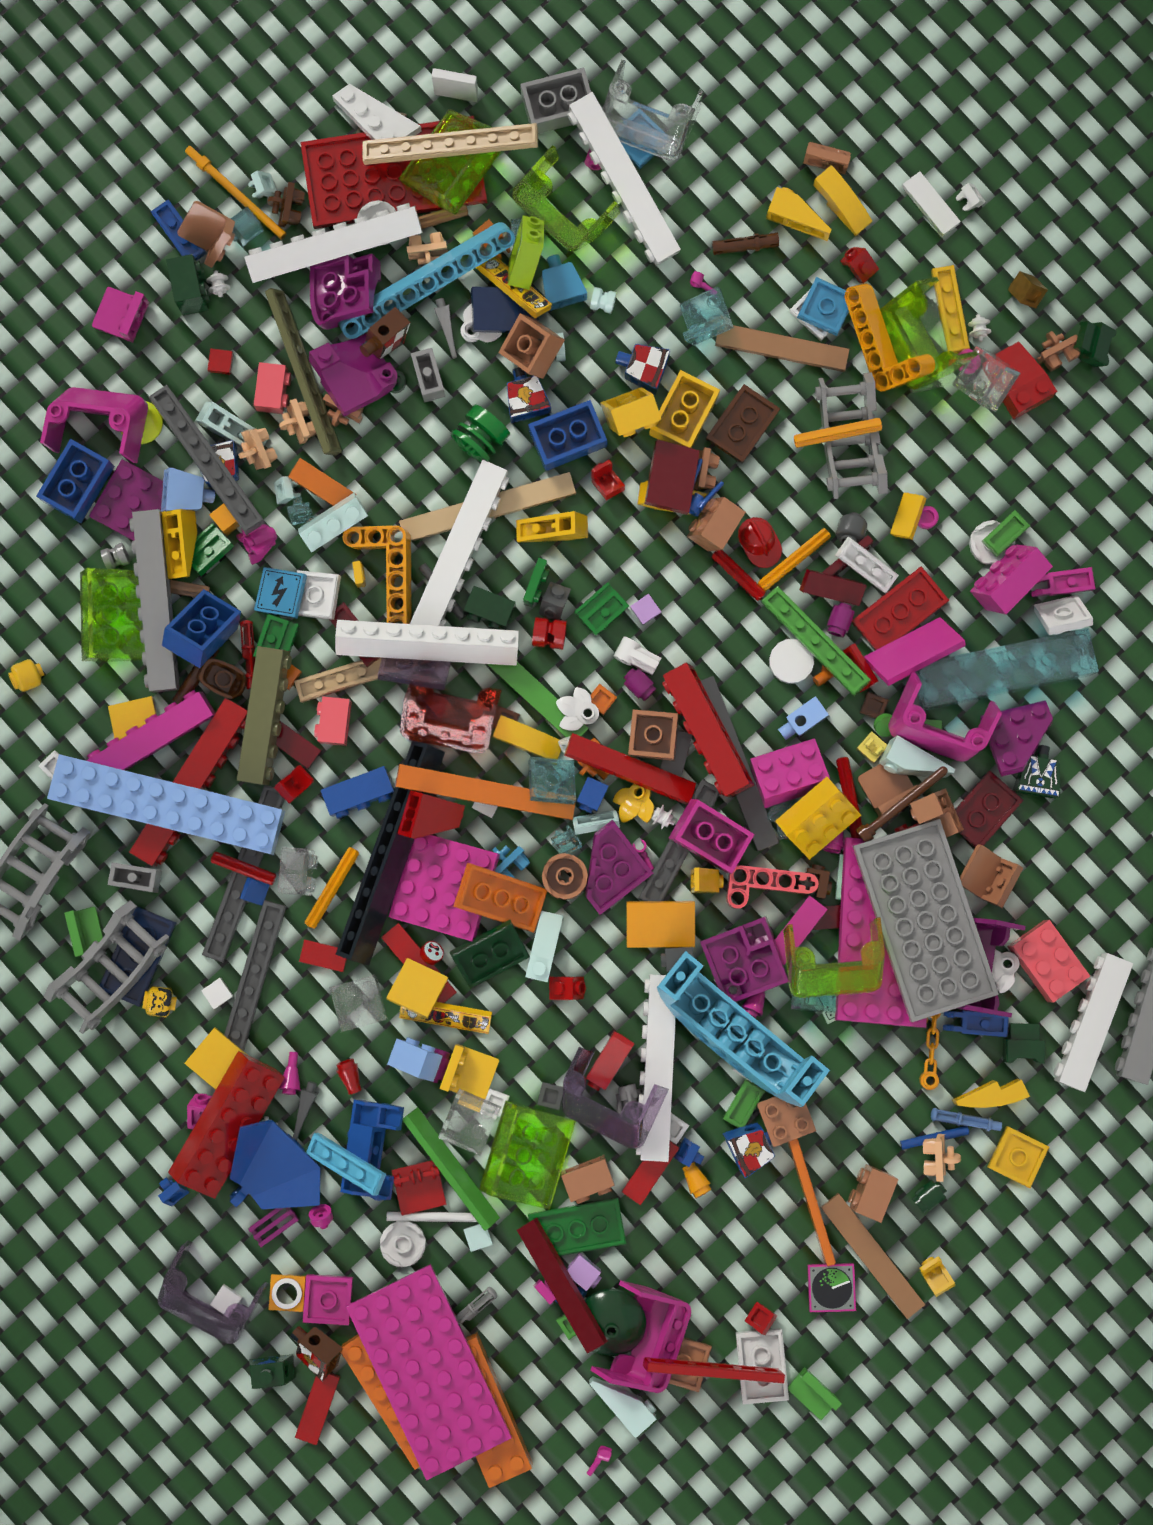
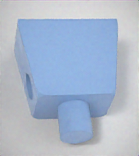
M170 467L164 470L162 512L177 509L199 511L202 509V502H214L215 490L204 489L203 477Z
M815 696L788 715L786 718L789 722L778 730L785 740L795 733L801 736L830 715ZM804 716L806 723L799 726L796 720Z

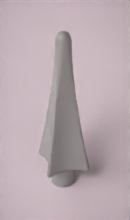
M444 298L435 300L437 308H434L446 337L451 356L455 359L457 354L452 334L449 305H445Z

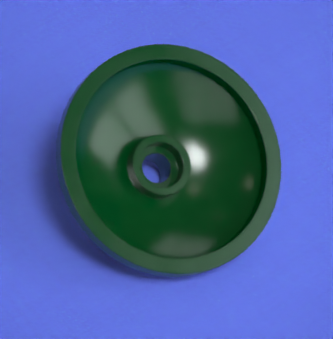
M604 1289L593 1293L585 1300L608 1342L593 1350V1352L604 1356H618L619 1354L628 1353L640 1343L646 1329V1316L642 1305L634 1296L618 1289ZM613 1327L616 1330L614 1332H609L607 1329Z

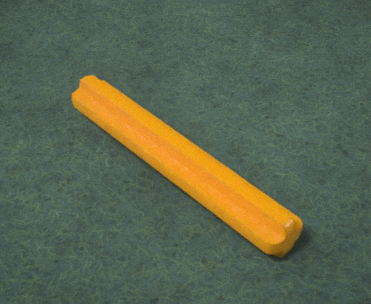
M874 418L794 435V444L799 448L882 430V422L880 418Z
M825 528L821 529L760 579L758 585L767 591L828 541L831 537L828 530Z
M349 847L306 918L305 924L310 928L315 929L357 859L359 852L354 848Z

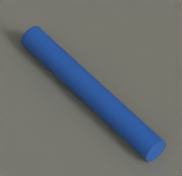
M968 1126L910 1138L900 1141L902 1150L922 1146L924 1139H936L937 1134H945V1140L969 1135Z

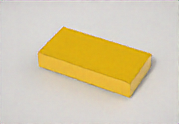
M904 492L890 532L892 536L913 540L927 499L925 496Z

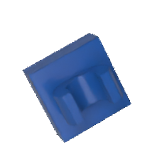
M684 1137L674 1158L690 1167L692 1161L701 1165L705 1156L698 1152L700 1146Z
M166 1177L159 1183L164 1191L158 1197L162 1203L172 1207L190 1191L186 1186L176 1181L174 1182L172 1179L169 1181Z

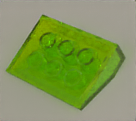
M448 109L431 134L493 127ZM501 151L412 160L399 177V180L438 207L456 215Z
M86 568L80 572L82 661H142V652H145V644L141 643L140 630H143V623L138 617V608L141 607V601L136 595V585H139L138 576H135L134 570Z
M505 1100L479 1190L492 1197L550 1210L576 1121Z

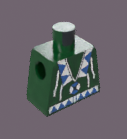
M1039 745L1036 749L1035 757L1031 756L1024 771L1018 772L1013 787L1015 793L1050 799L1060 798V763L1057 760L1048 759L1049 746Z

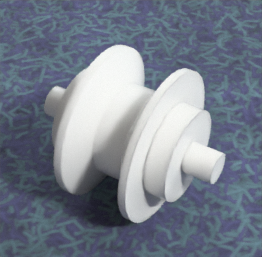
M214 271V274L206 279L207 283L212 284L208 291L223 297V294L230 289V285L225 284L228 276Z
M977 314L976 318L968 323V326L973 327V331L969 335L979 338V341H983V338L991 333V329L986 328L990 320Z
M664 805L661 808L657 807L651 818L654 820L652 825L657 822L660 823L661 830L664 826L668 827L669 824L674 825L675 821L672 820L673 815L671 814L673 810L666 812L664 811Z

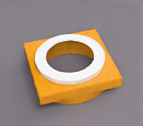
M271 1274L269 1310L303 1312L306 1276ZM284 1283L292 1284L297 1290V1297L291 1304H283L277 1299V1289Z

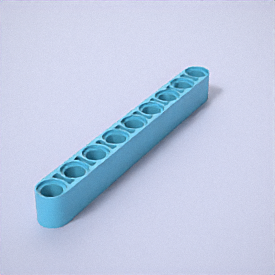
M503 222L490 226L375 294L372 316L365 317V315L340 321L338 324L341 331L349 339L361 336L394 307L400 312L510 248L515 242L514 233ZM507 232L504 238L499 239L501 233ZM488 243L484 250H480L482 244ZM468 255L465 261H460L462 256ZM445 266H449L447 272L441 273ZM431 277L428 283L422 284L425 278ZM406 289H411V292L409 294L403 295V292ZM387 300H393L389 306H384ZM348 323H355L352 328L346 329Z

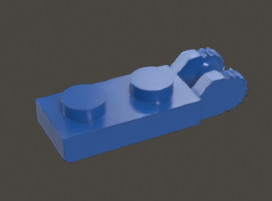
M963 1010L962 1012H944V1016L949 1018L961 1017V1026L946 1024L943 1025V1030L998 1037L1008 1036L1009 1017Z

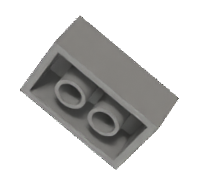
M584 67L520 84L529 124L537 123L538 134L571 126L572 123L567 116L569 105L591 93Z

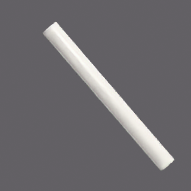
M387 1212V1221L477 1222L471 1213L415 1212L402 1216L401 1212Z

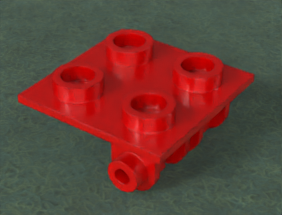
M432 1160L391 1170L394 1176V1186L402 1216L447 1205L439 1169Z

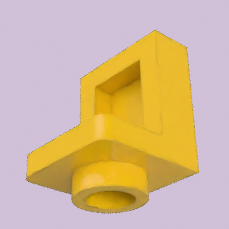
M939 1256L936 1258L930 1257L922 1262V1266L919 1268L920 1272L936 1297L956 1286Z

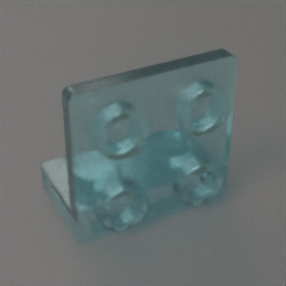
M715 287L680 304L688 331L683 333L686 342L694 346L734 328L719 287Z

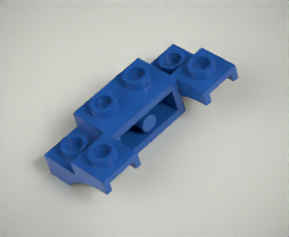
M354 1100L346 1150L380 1170L386 1129L401 1130L404 1107L366 1100ZM385 1176L379 1194L375 1196L342 1177L340 1192L391 1200L394 1176Z

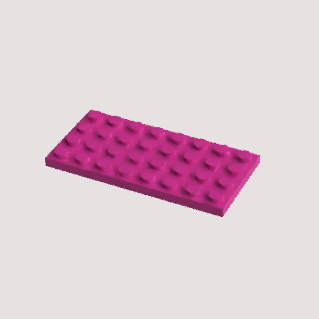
M846 837L844 838L835 1020L926 1028L927 1018L910 1022L852 847L864 843V841L859 838Z
M431 1264L346 1306L426 1481L512 1438Z

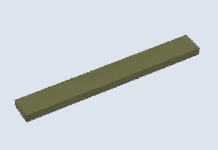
M270 288L265 291L323 453L336 456L342 453L333 425H331L330 417L327 415L326 406L284 291Z

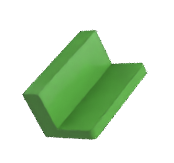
M96 907L64 913L75 957H82L83 953L94 941L100 942L104 937Z
M805 1367L788 1385V1390L820 1420L832 1408L836 1411L842 1404L839 1398Z

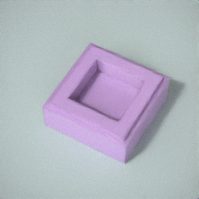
M649 594L630 606L642 625L661 613Z

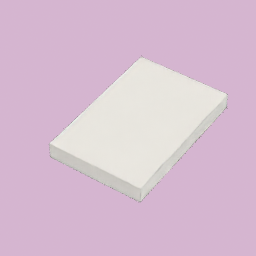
M782 1328L769 1329L766 1335L761 1334L757 1330L735 1332L739 1365L778 1368L785 1375L784 1383L740 1380L742 1404L789 1400Z

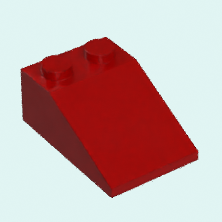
M1019 341L980 363L1013 420L1052 399L1058 392L1044 369Z

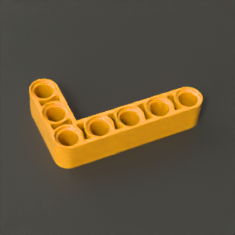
M860 284L846 289L845 301L869 372H872L875 388L878 391L882 392L900 387L934 371L935 360L929 354L912 357L898 363L878 301L870 284Z
M400 526L350 527L345 530L342 536L343 542L353 549H386L387 623L402 621L403 624H410L412 620L410 533ZM380 532V534H381V539H380V541L377 542V543H374V542H373V536H374V534ZM402 532V540L396 543L394 540L396 533ZM355 533H358V534H359V540H358V542H356L355 544H352V542H351V537H352V535L355 534ZM398 554H402V563L396 565L394 562L395 557ZM402 576L403 584L400 587H396L395 579ZM402 598L403 606L401 609L396 610L395 602Z

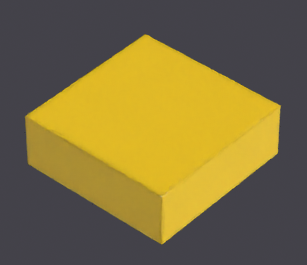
M352 562L357 588L365 587L366 580L362 562Z

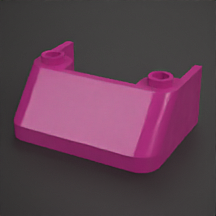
M71 387L48 406L40 443L55 453L60 452L64 427L70 411L109 416L111 428L115 431L123 432L119 453L133 463L138 462L148 412V404L142 397L132 394Z
M911 672L888 724L891 735L893 737L898 735L915 746L959 762L968 761L984 749L1002 715L996 703L990 701L978 728L969 730L965 738L924 723L926 720L924 709L919 705L913 704L922 683L917 674Z
M620 1280L619 1285L635 1294L634 1297L644 1309L646 1316L645 1333L640 1343L631 1351L630 1355L619 1354L615 1357L610 1370L592 1366L590 1371L611 1384L654 1393L663 1392L667 1388L672 1374L647 1372L643 1367V1360L645 1357L677 1359L691 1317V1307L688 1303L660 1291Z

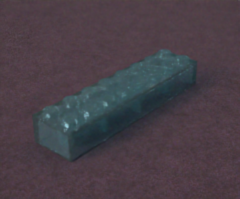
M1089 628L942 658L915 673L922 683L918 696L920 705L925 711L1092 676L1099 672Z

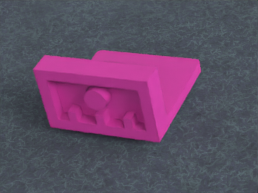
M107 287L93 320L92 327L133 343L149 301L144 294L135 291L133 296L112 287Z

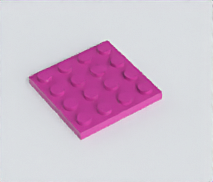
M433 835L414 839L388 917L473 941L476 938L482 916L453 907L467 863L495 871L500 854Z

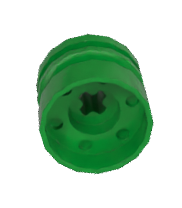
M474 404L465 415L470 426L459 422L457 425L459 430L454 429L450 434L458 446L470 457L480 462L482 460L489 462L490 457L488 454L494 455L496 453L490 443L502 446L510 436V432L493 414L483 407Z

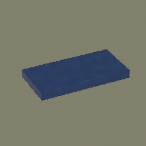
M137 906L132 914L134 920L156 941L167 934L169 936L165 944L167 947L177 922ZM125 926L122 932L123 937L145 956L150 947L128 926ZM117 944L111 960L129 977L139 964ZM163 954L155 959L122 1000L141 1007L145 991H148ZM106 969L99 986L112 995L122 983Z

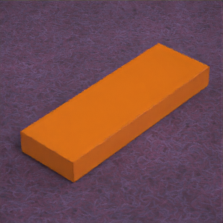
M301 458L298 459L288 475V478L331 506L354 493Z

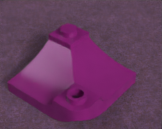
M373 254L354 259L346 255L310 266L311 311L316 324L322 329L336 328L340 321L373 313L375 288L377 282L381 281V262Z
M366 333L341 343L329 344L328 342L309 352V362L320 376V383L344 417L385 396L397 383V372L390 362L387 363L384 358L378 359L374 354L365 357L361 353L360 346L365 343Z
M766 916L700 941L718 988L735 1002L790 981ZM730 986L737 988L736 994L730 992Z

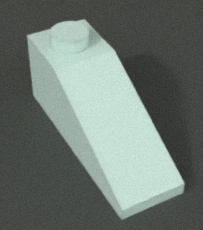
M205 402L195 422L228 441L233 440L241 448V443L244 442L241 432L255 429L214 402Z
M898 735L889 741L879 761V764L883 765L886 771L893 774L929 777L940 767L945 766L948 772L942 778H946L955 771L953 767Z
M541 911L525 977L548 982L563 915Z
M596 1377L589 1379L591 1387L635 1438L657 1420L654 1413L656 1408L648 1399L644 1401L641 1396Z

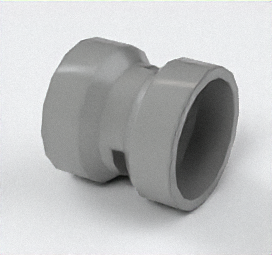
M123 543L115 545L112 549L106 548L100 551L108 571L114 570L118 565L125 566L130 564V559Z

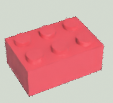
M1043 920L1007 946L1018 957L1021 967L1047 1002L1054 1003L1090 977L1050 920Z

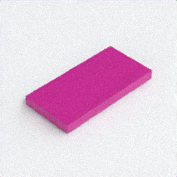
M939 617L864 656L870 668L890 686L911 675V672H917L961 649L966 644L965 640Z

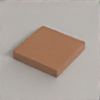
M683 1338L676 1360L708 1362L712 1346ZM672 1374L669 1384L699 1392L703 1377Z

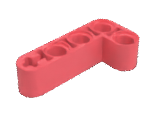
M740 865L736 866L732 874L729 873L726 902L731 908L740 909L748 902L749 888L811 894L817 890L819 883L817 877L810 873ZM736 870H742L745 873L746 877L743 882H737L734 879V872ZM760 872L765 873L768 877V882L765 885H760L756 880V876ZM781 875H786L790 878V885L787 888L779 884ZM795 876H798L797 881L801 882L809 878V882L813 883V886L808 887V890H806L804 885H796L797 889H794L796 883ZM734 892H738L743 896V902L740 905H735L731 901V896Z

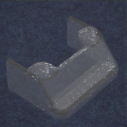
M621 60L610 84L602 110L620 142L666 160H676L681 155L697 118L704 91L699 90L693 106L677 104L672 108L670 114L664 113L629 99L631 87L623 80L626 61Z

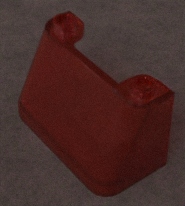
M413 673L403 699L400 733L404 738L473 753H483L488 749L491 741L502 690L484 688L480 691L477 701L435 693L432 678L424 674Z

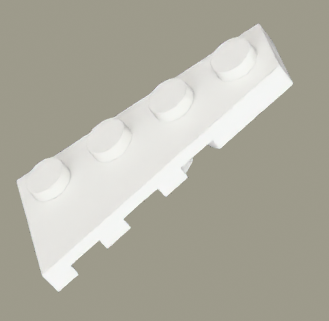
M348 84L332 95L333 101L371 140L415 136L421 132L420 125L351 84Z

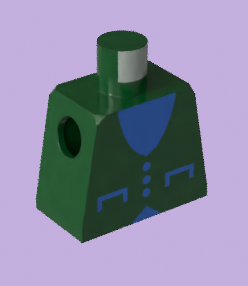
M293 1354L249 1359L252 1389L283 1386L296 1378Z

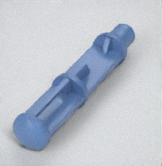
M933 1108L931 1111V1120L934 1122L941 1121L956 1124L957 1126L978 1127L986 1131H1001L1002 1122L993 1121L989 1117H977L962 1114L961 1112L955 1113L938 1110L937 1108Z

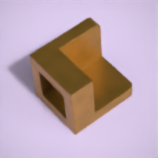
M1019 271L1008 291L1021 304L1036 309L1048 289L1036 277Z

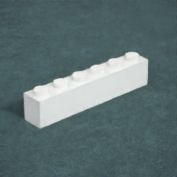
M1102 953L1101 956L1097 957L1094 963V969H1096L1093 978L1090 977L1086 984L1088 992L1085 999L1082 998L1078 1006L1079 1016L1077 1020L1072 1022L1070 1027L1071 1037L1063 1045L1062 1054L1064 1055L1061 1063L1058 1062L1054 1069V1075L1056 1076L1054 1081L1082 1092L1086 1091L1133 963L1109 953Z

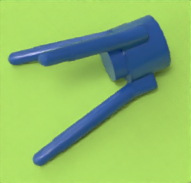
M701 458L698 460L695 482L703 461ZM721 481L705 498L698 493L692 495L689 513L698 517L709 500L724 485V482Z

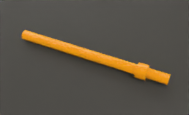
M192 146L186 148L185 153L196 162V166L200 170L206 171L280 240L286 236V232L211 165L212 162L206 156H201Z

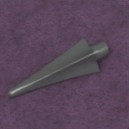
M308 1081L307 1087L301 1090L297 1121L293 1138L296 1141L311 1106L319 1093L315 1092L317 1083Z

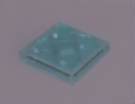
M530 757L528 760L530 801L574 805L576 802L574 761Z

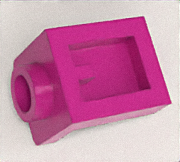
M198 1093L193 1096L187 1105L188 1129L195 1127L212 1096Z

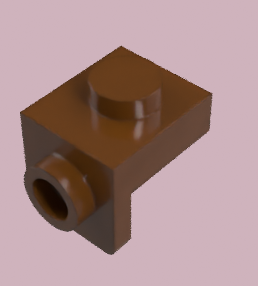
M812 864L811 868L805 869V873L818 875L819 885L815 891L814 898L826 899V895H830L832 882L829 881L830 871H824V866Z

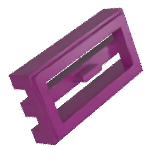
M291 1207L286 1208V1213L259 1232H257L256 1228L283 1208L274 1209L248 1228L249 1232L253 1234L254 1239L259 1243L260 1248L299 1220ZM289 1215L292 1217V1220L264 1240L261 1238L263 1234Z

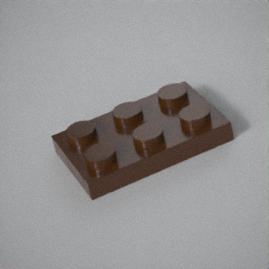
M743 384L707 435L706 440L743 464L779 413L780 408Z

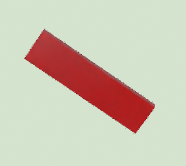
M400 923L396 924L381 937L403 964L409 958L441 973L435 965L427 964L422 960L420 956L421 948ZM448 981L437 1002L445 1003L457 993Z

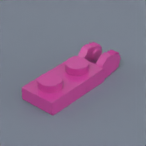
M1092 567L1047 573L1038 583L1047 581L1048 589H1036L1031 594L1032 597L1093 591L1095 590Z

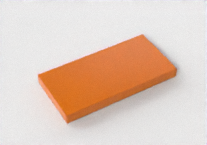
M467 863L453 907L502 923L511 920L513 926L534 933L547 890Z

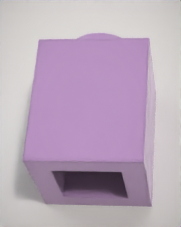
M578 1253L566 1268L571 1278L586 1291L590 1287L594 1289L602 1278L599 1276L601 1269L581 1253Z

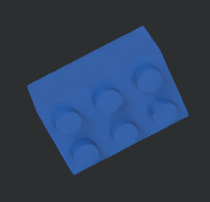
M591 400L528 424L529 433L545 471L607 447V438Z
M70 439L36 497L43 503L82 523L115 466L108 459Z
M203 589L165 627L162 646L196 667L201 668L238 629L241 611Z

